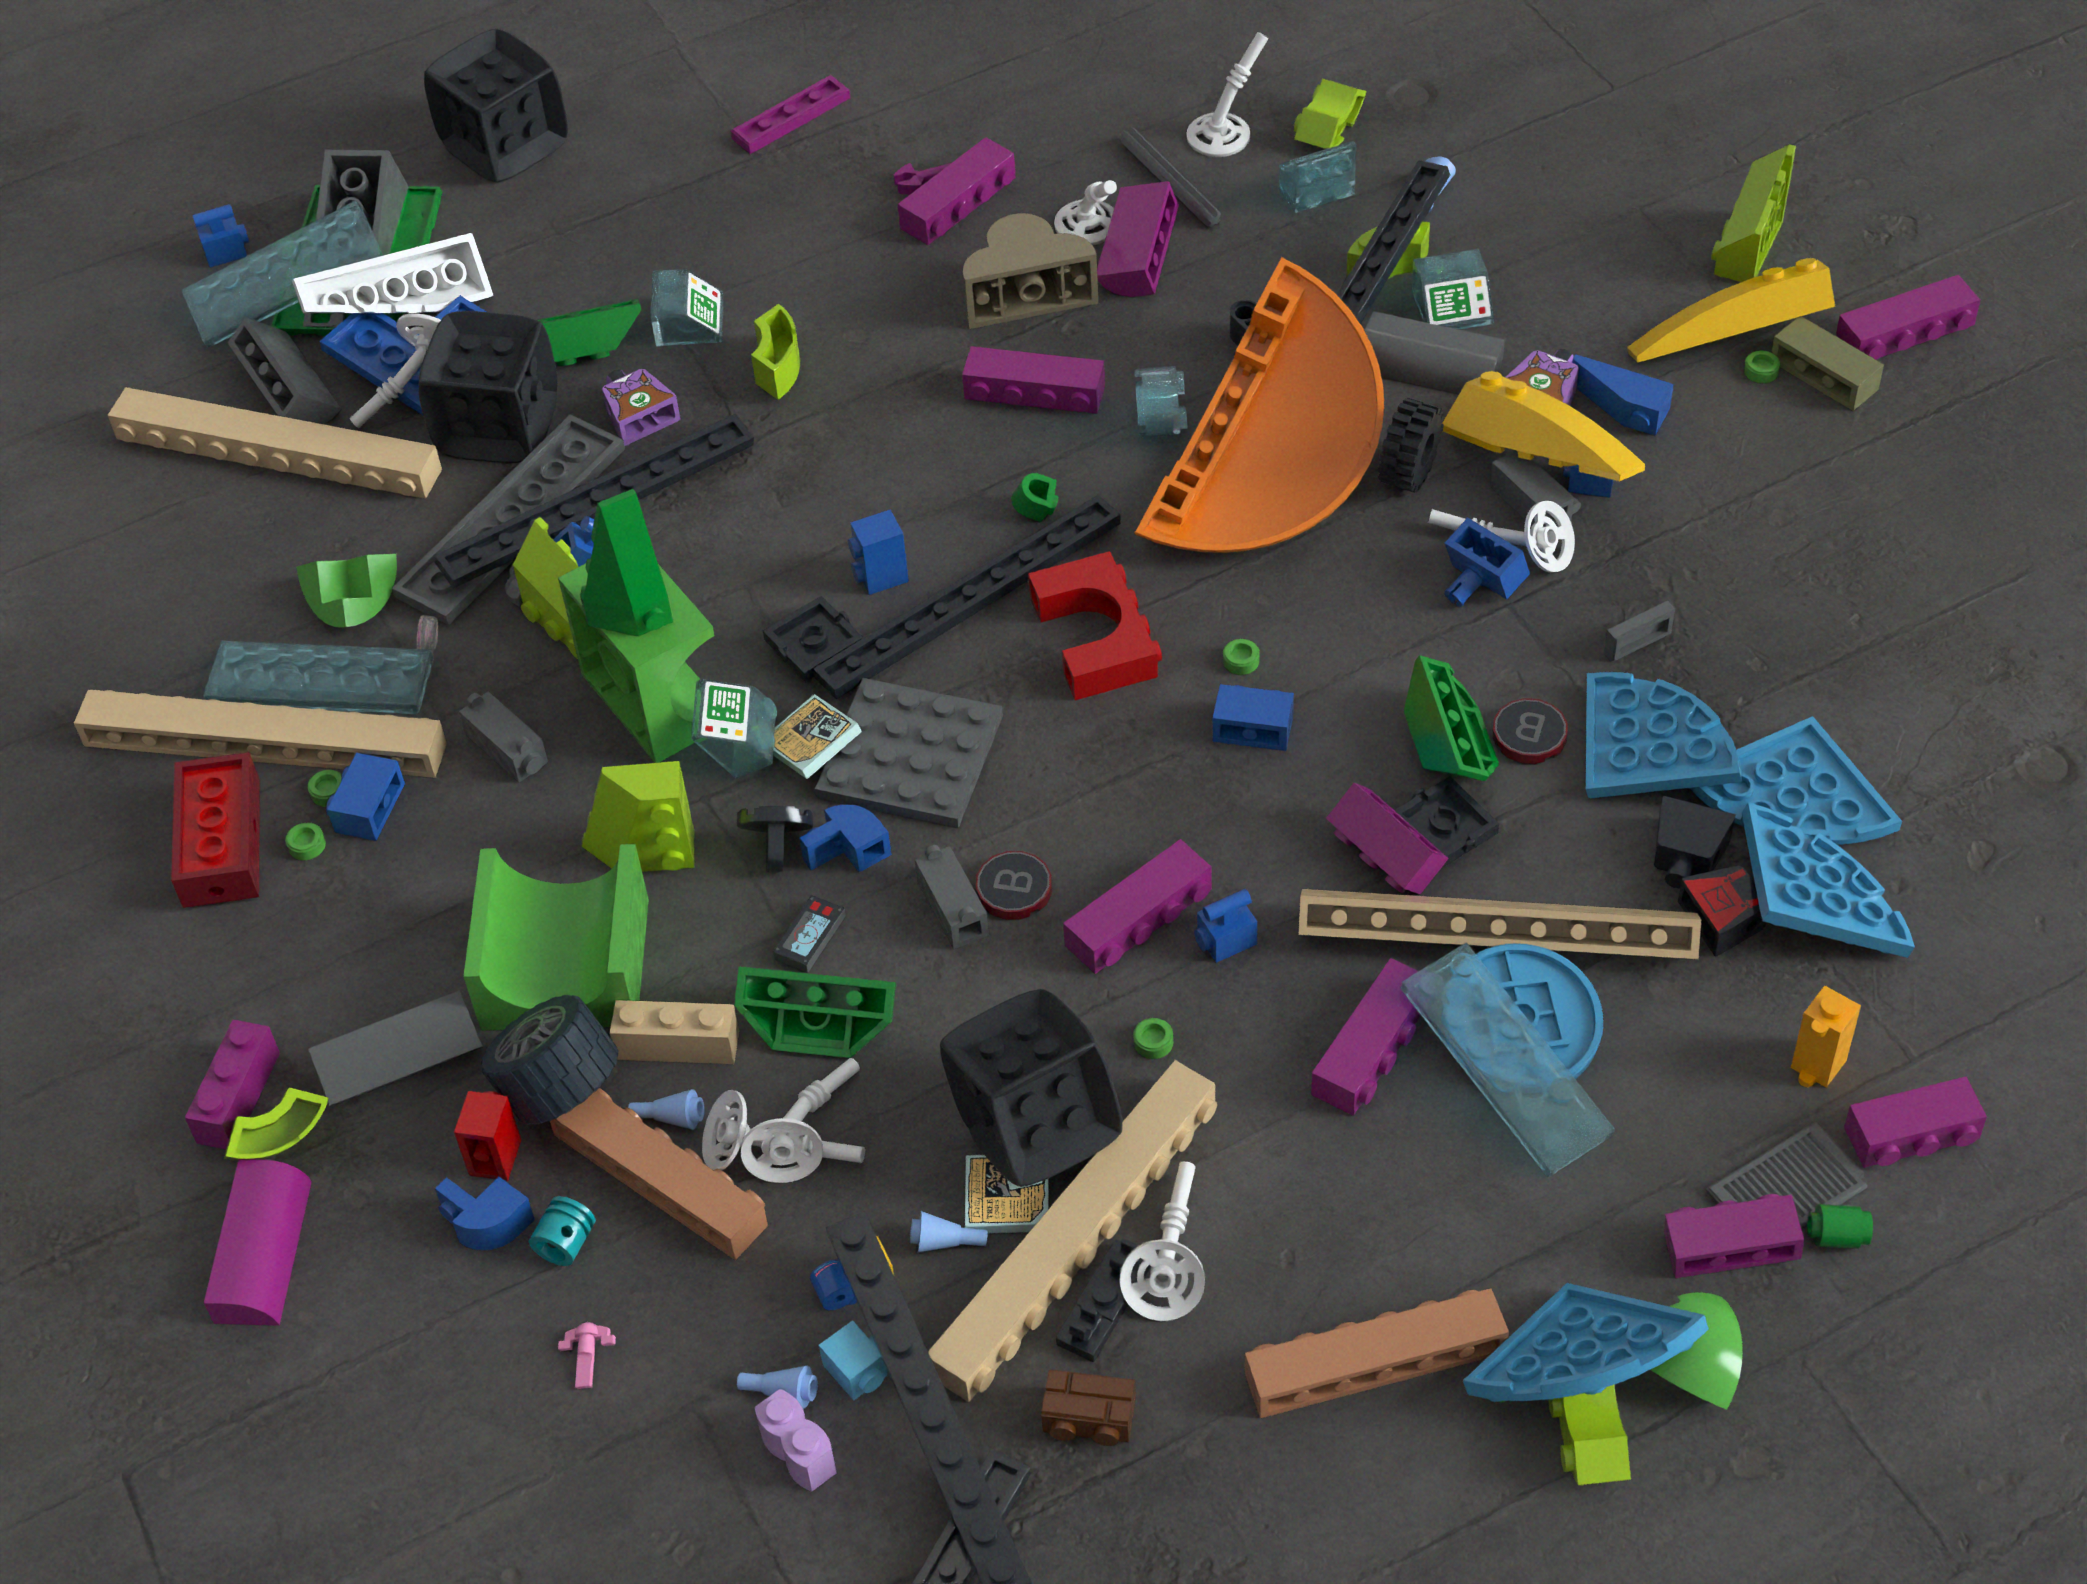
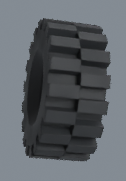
M1405 398L1403 403L1399 404L1398 411L1392 417V424L1388 426V434L1382 445L1384 448L1380 454L1379 461L1381 463L1378 467L1380 482L1414 493L1421 489L1422 482H1425L1427 473L1432 469L1433 459L1436 458L1438 452L1436 451L1437 446L1441 441L1440 433L1443 431L1444 425L1442 424L1444 420L1442 408L1410 398Z

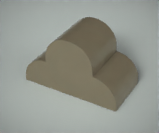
M1019 213L997 220L988 230V247L970 255L963 266L969 329L1099 304L1097 258L1092 244L1085 238L1075 234H1054L1051 225L1036 215Z

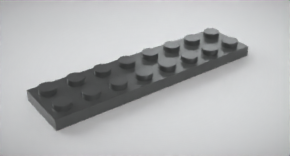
M570 414L392 587L394 597L450 625L514 560L456 588H452L436 566L435 555L595 480L625 450L624 440Z

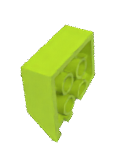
M1789 144L1753 161L1739 198L1735 203L1730 220L1727 219L1724 225L1722 240H1717L1711 255V260L1716 261L1714 275L1739 282L1757 277L1783 223L1796 146Z
M539 517L534 520L513 563L523 603L521 610L532 623L538 622L545 628L547 634L553 640L563 642L572 655L577 658L558 578L579 566L571 554V548L562 539L556 543L548 535L547 529L549 525Z
M680 762L602 767L594 795L593 808L588 817L586 833H584L582 838V847L610 868L616 865L619 859L620 845L636 844L642 872L658 870L675 871L683 868H694V827Z

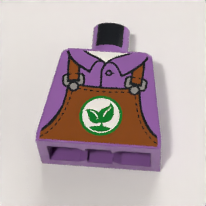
M1566 349L1557 350L1554 356L1538 350L1533 351L1505 378L1525 382L1527 386L1542 391L1570 406L1577 389L1579 367L1572 363L1574 356Z
M616 369L608 374L606 378L607 384L602 388L605 408L618 437L624 440L625 446L681 420L676 395L645 369H639L628 375L622 370Z

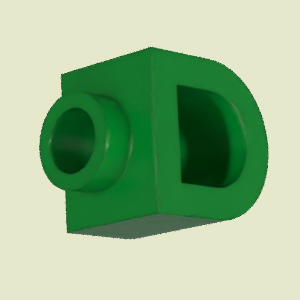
M1038 473L1028 474L1012 494L1011 501L1013 507L1019 514L1042 522L1047 514L1052 515L1058 503V495H1055L1057 480Z

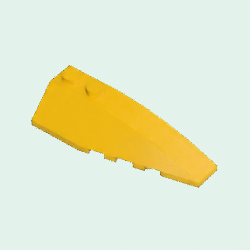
M1806 258L1795 263L1796 266L1786 269L1780 267L1763 271V275L1720 290L1663 321L1628 346V354L1636 362H1642L1835 307L1829 267L1815 258Z
M1484 372L1481 374V377L1466 382L1442 423L1444 424L1443 432L1487 450L1498 453L1504 452L1505 448L1517 450L1518 457L1527 460L1533 459L1534 456L1549 458V465L1561 468L1563 466L1579 465V472L1611 480L1622 481L1645 471V463L1594 421L1560 400L1527 386L1525 382L1513 381L1502 377L1499 372Z

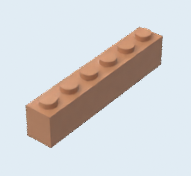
M601 1088L591 1094L583 1103L573 1108V1110L550 1121L554 1136L735 1261L768 1226L764 1210L765 1204L756 1193L751 1190L744 1192L734 1185L732 1179L720 1169L713 1171L703 1164L701 1158L689 1148L682 1150L672 1142L671 1138L660 1128L651 1129L642 1122L639 1115L628 1107L622 1109L613 1103L610 1096Z
M1492 1289L1479 1292L1477 1290H1468L1449 1300L1441 1302L1426 1301L1411 1310L1399 1313L1394 1311L1385 1312L1373 1320L1357 1324L1354 1322L1343 1323L1334 1330L1316 1335L1314 1333L1301 1334L1294 1338L1293 1341L1278 1345H1260L1251 1352L1245 1353V1376L1259 1417L1264 1418L1486 1359L1508 1339L1509 1331Z

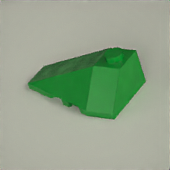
M628 490L597 503L591 540L594 543L592 556L586 561L585 569L588 577L586 586H582L580 593L587 624L591 627L641 636L672 623L673 618L669 598L635 490Z

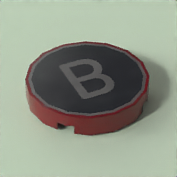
M1523 698L1511 701L1499 709L1493 721L1492 739L1495 745L1497 743L1501 748V753L1507 758L1520 763L1538 764L1545 762V758L1552 755L1554 758L1561 753L1567 742L1568 723L1563 713L1553 704L1540 699Z
M1006 851L992 856L982 864L976 875V894L985 906V910L991 915L1005 920L1024 919L1029 917L1031 912L1036 911L1038 908L1040 911L1047 905L1052 895V876L1046 863L1036 855L1024 851Z

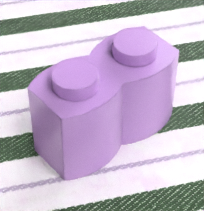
M779 1389L755 1407L761 1437L766 1448L777 1458L786 1461L790 1475L801 1487L813 1491L836 1474L833 1452L828 1436L816 1423L805 1419L802 1406L791 1394Z

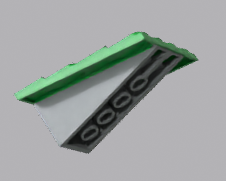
M325 150L321 185H315L271 326L286 331L288 335L316 334L326 336L352 313H303L292 280L429 244L441 201V188L408 186L389 150ZM410 313L383 314L387 315L388 317L397 322L401 316Z

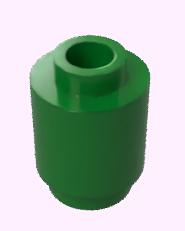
M1818 1204L1815 1212H1809L1807 1235L1809 1238H1814L1817 1247L1859 1249L1861 1245H1870L1873 1235L1872 1214L1870 1211H1862L1859 1206Z

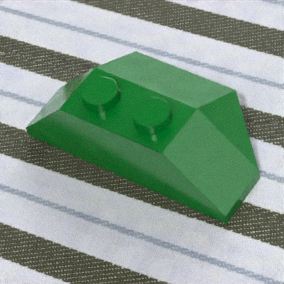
M633 299L538 319V321L543 324L547 331L554 361L557 363V366H567L576 363V358L589 355L590 359H600L609 356V351L616 350L641 312V305L639 299Z
M1419 655L1414 663L1404 714L1422 767L1451 776L1486 781L1499 766V762L1478 706L1464 685L1453 676L1455 672L1449 663Z
M739 966L734 1006L772 1050L852 1058L892 1023L896 982Z

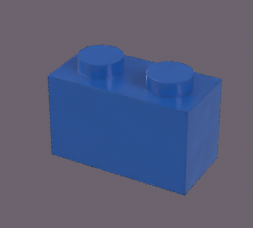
M891 509L851 522L852 538H849L847 541L851 555L855 559V562L851 563V569L856 582H863L869 595L909 582L904 536Z
M1220 684L1213 714V742L1287 751L1293 720L1294 693Z
M361 753L355 754L350 766L345 767L342 773L341 783L335 795H331L327 802L326 812L330 817L335 833L373 841L377 840L405 785L398 761Z

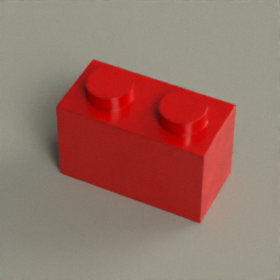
M468 1091L454 1130L469 1176L489 1179L500 1177L504 1181H508L521 1143V1137L508 1096H502L493 1091H485L483 1093Z

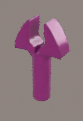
M911 163L906 164L894 174V184L898 185V193L910 195L951 163L922 171L914 170Z

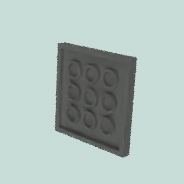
M863 678L847 713L849 718L858 723L862 732L826 762L815 787L816 798L959 828L1002 720V706Z

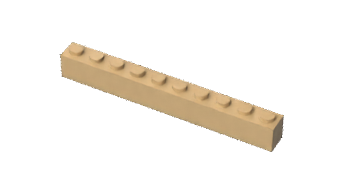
M125 387L107 415L116 439L125 442H134L156 448L181 451L187 454L207 456L218 460L233 461L249 466H259L280 472H290L311 478L336 481L342 484L368 487L373 490L394 492L405 496L426 499L442 471L435 445Z
M88 690L74 721L81 741L87 747L209 758L250 752L253 762L342 770L350 766L356 753L398 761L402 775L431 778L436 777L447 745L440 720L429 718L419 719L396 717L394 715L339 712L319 708H293L285 705H259L250 702L236 703L216 699L202 700L181 696H156L146 693H122L112 690Z
M1302 889L1298 935L1492 947L1517 943L1535 945L1557 951L1699 959L1701 919L1697 913Z
M1176 1060L1170 1065L1123 1121L1122 1133L1119 1137L1093 1156L928 1351L944 1387L970 1402L978 1391L984 1392L990 1386L995 1376V1370L1004 1360L1009 1361L1014 1357L1020 1347L1021 1339L1030 1329L1035 1330L1042 1323L1049 1305L1055 1298L1061 1299L1067 1293L1073 1276L1080 1268L1086 1269L1091 1264L1098 1246L1105 1238L1111 1239L1116 1234L1122 1217L1129 1209L1134 1210L1140 1205L1147 1187L1154 1179L1158 1181L1164 1176L1171 1158L1177 1151L1182 1152L1188 1147L1193 1138L1194 1131L1201 1122L1207 1123L1212 1118L1217 1108L1214 1082Z

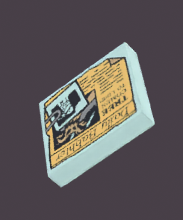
M814 694L763 737L760 742L766 751L808 779L862 731L857 722Z
M967 1155L965 1228L988 1230V1233L1030 1232L1049 1210V1178L1032 1185L1019 1187L1008 1181L985 1155Z

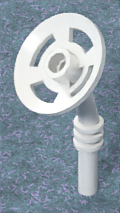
M1257 32L1239 64H1234L1235 70L1231 69V76L1226 77L1228 82L1215 112L1202 115L1189 125L1187 141L1196 152L1210 157H1226L1240 152L1249 143L1250 128L1248 124L1240 117L1228 113L1238 88H1243L1242 82L1247 81L1246 76L1251 74L1250 68L1269 39L1262 33ZM1229 119L1234 120L1240 126L1234 125ZM1203 133L1206 138L1212 141L1211 145L1200 141L1197 135ZM1236 135L1239 136V138L1236 141L1227 145H1223V143H1227L1233 140L1236 137Z
M1111 180L1104 183L1095 182L1087 186L1082 200L1073 201L1063 206L1056 214L1054 220L1057 234L1069 233L1081 236L1088 240L1092 246L1105 242L1114 208L1103 201L1108 195L1116 191L1115 182ZM1104 209L1108 211L1111 218L1106 217ZM1073 217H1077V223L1073 220ZM1067 219L1069 226L1074 229L1073 232L1065 227L1062 220ZM1099 225L1104 227L1099 232L1085 234V230H1092Z
M416 313L405 314L398 319L396 325L398 333L407 342L415 346L416 351L394 378L389 377L387 379L389 383L383 382V388L378 387L376 389L377 394L350 417L351 422L356 427L360 428L386 403L391 404L393 402L392 398H398L397 393L402 394L404 392L403 387L422 365L425 353L440 319ZM408 326H423V327H413V328H411V329L408 328Z
M1542 501L1532 506L1525 520L1524 532L1493 527L1491 522L1485 525L1484 520L1478 522L1477 518L1472 519L1507 542L1526 546L1535 564L1546 572L1554 573L1561 571L1568 566L1572 559L1575 546L1573 527L1566 512L1555 502ZM1432 509L1428 523L1456 531L1466 519ZM1545 512L1549 513L1555 519V521L1558 524V527L1549 517L1545 516ZM1534 517L1535 523L1532 525L1530 530L1531 522ZM1558 540H1562L1561 552L1556 559L1552 553L1556 548Z
M849 1058L823 1080H815L798 1094L797 1102L783 1118L762 1122L745 1135L741 1144V1159L751 1174L765 1181L786 1183L802 1179L818 1167L823 1157L821 1137L815 1129L801 1121L808 1112H815L818 1107L827 1102L834 1090L860 1070L857 1061ZM808 1135L812 1141L813 1146L810 1154L802 1150L801 1136ZM753 1140H761L763 1154L758 1159L754 1157L751 1150ZM794 1162L798 1163L797 1165L788 1168L771 1167L772 1164L788 1165Z
M734 1090L724 1092L716 1100L708 1115L703 1133L702 1154L706 1166L712 1170H724L730 1165L737 1155L745 1135L751 1130L747 1124L746 1102L740 1092ZM734 1103H738L739 1109H730V1106ZM808 1135L801 1136L802 1150L810 1154L813 1146L812 1141ZM753 1140L752 1146L761 1147V1140ZM822 1141L824 1158L862 1163L864 1160V1147ZM722 1155L728 1157L724 1161L719 1159Z
M1180 1162L1171 1201L1165 1205V1212L1162 1216L1163 1221L1160 1224V1228L1163 1230L1161 1240L1149 1241L1136 1247L1127 1256L1121 1268L1120 1287L1124 1299L1135 1312L1148 1319L1169 1321L1183 1317L1196 1307L1204 1292L1205 1275L1200 1260L1189 1248L1178 1243L1179 1235L1185 1231L1186 1217L1189 1214V1209L1186 1205L1195 1172V1165L1190 1162ZM1175 1253L1180 1254L1184 1258L1177 1262L1174 1259ZM1141 1257L1143 1261L1138 1269L1137 1282L1132 1284L1131 1272L1133 1266ZM1150 1264L1152 1266L1150 1278L1144 1279L1145 1269ZM1188 1273H1194L1193 1288L1184 1299L1181 1294L1186 1289ZM1181 1274V1282L1179 1286L1175 1288V1275ZM1147 1291L1156 1297H1168L1170 1306H1154L1142 1300L1141 1297Z

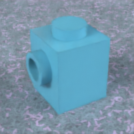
M853 1320L819 1344L824 1368L853 1400L863 1393H870L877 1389L884 1378L888 1376L885 1364L873 1337L870 1336L868 1338Z

